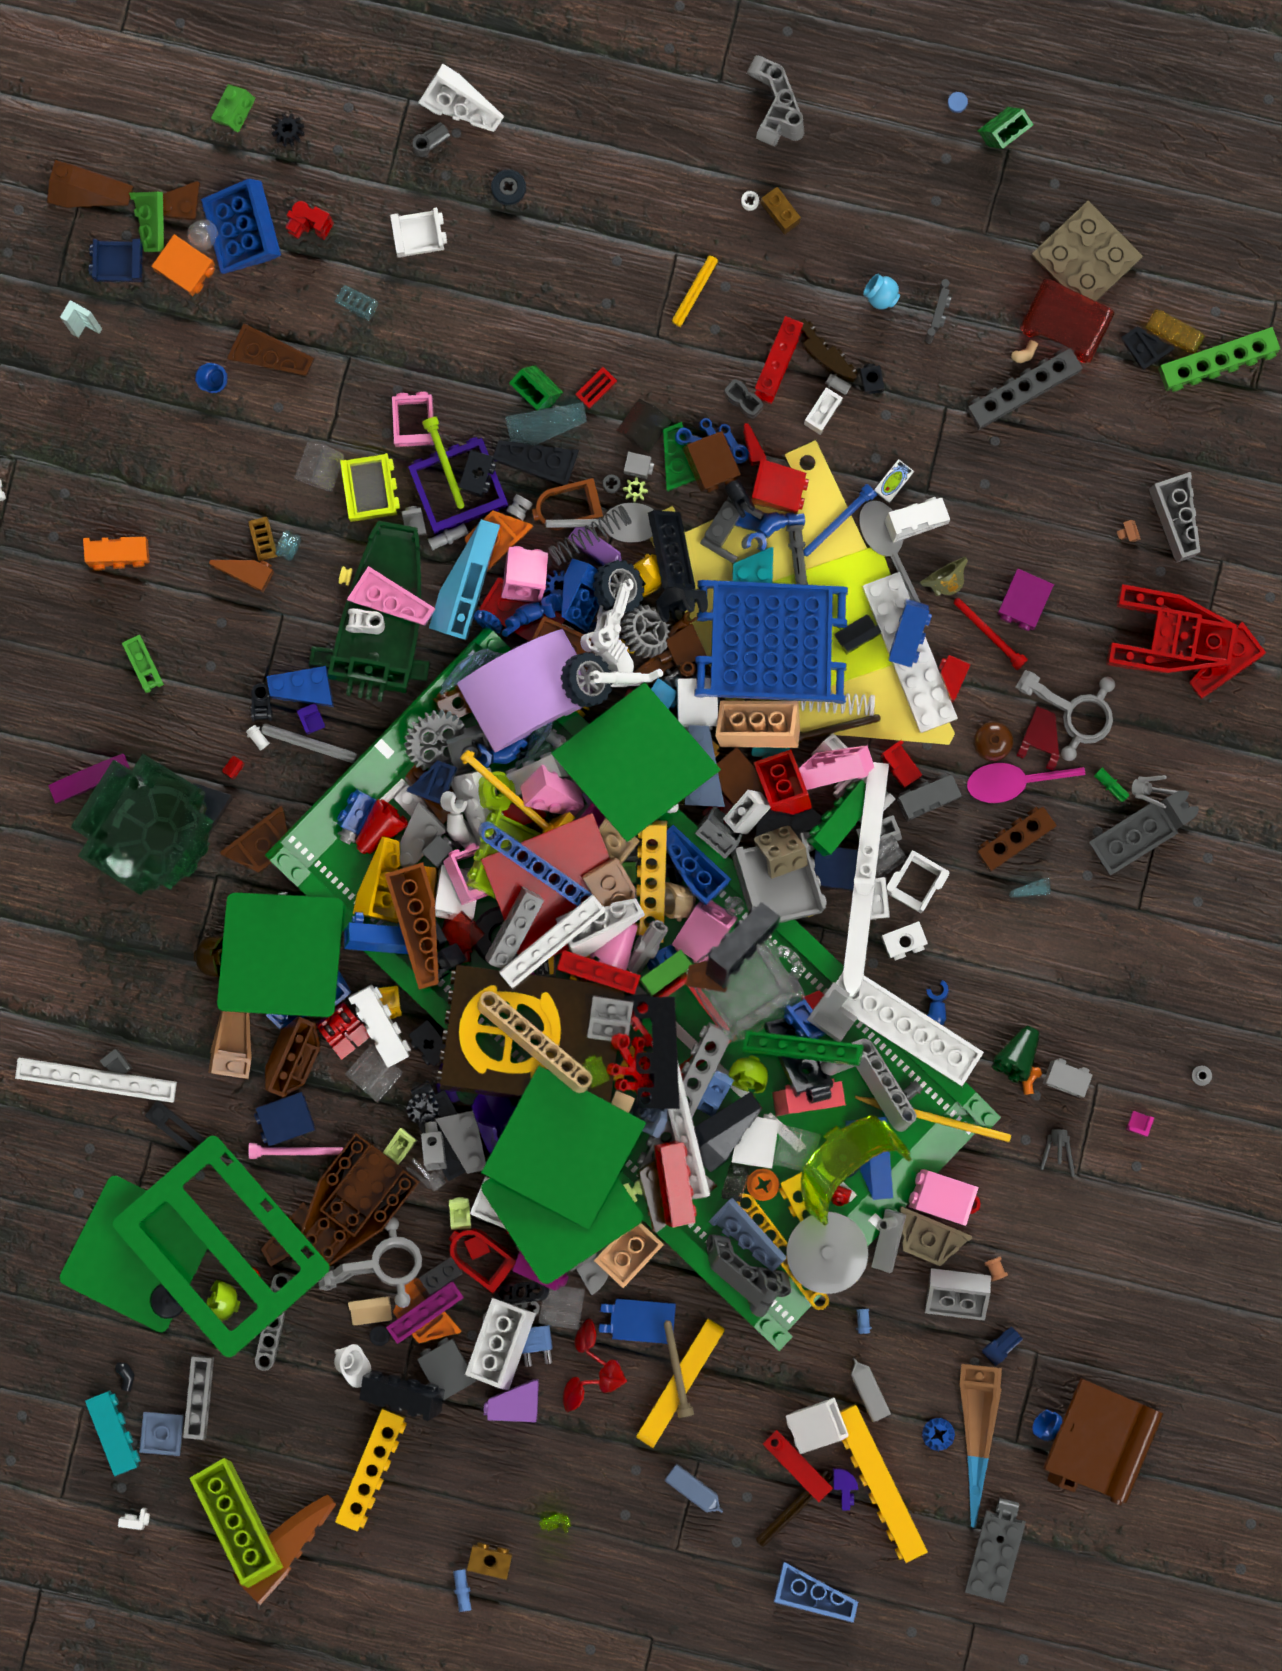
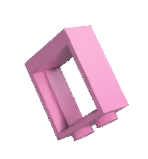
M417 392L413 396H408V393H398L392 397L395 447L434 445L430 432L429 434L400 435L398 405L427 404L428 419L432 418V395H428V392Z
M476 843L465 847L464 851L460 852L457 849L448 853L449 857L443 861L462 905L489 896L477 889L469 891L457 864V861L474 856L480 846H477Z

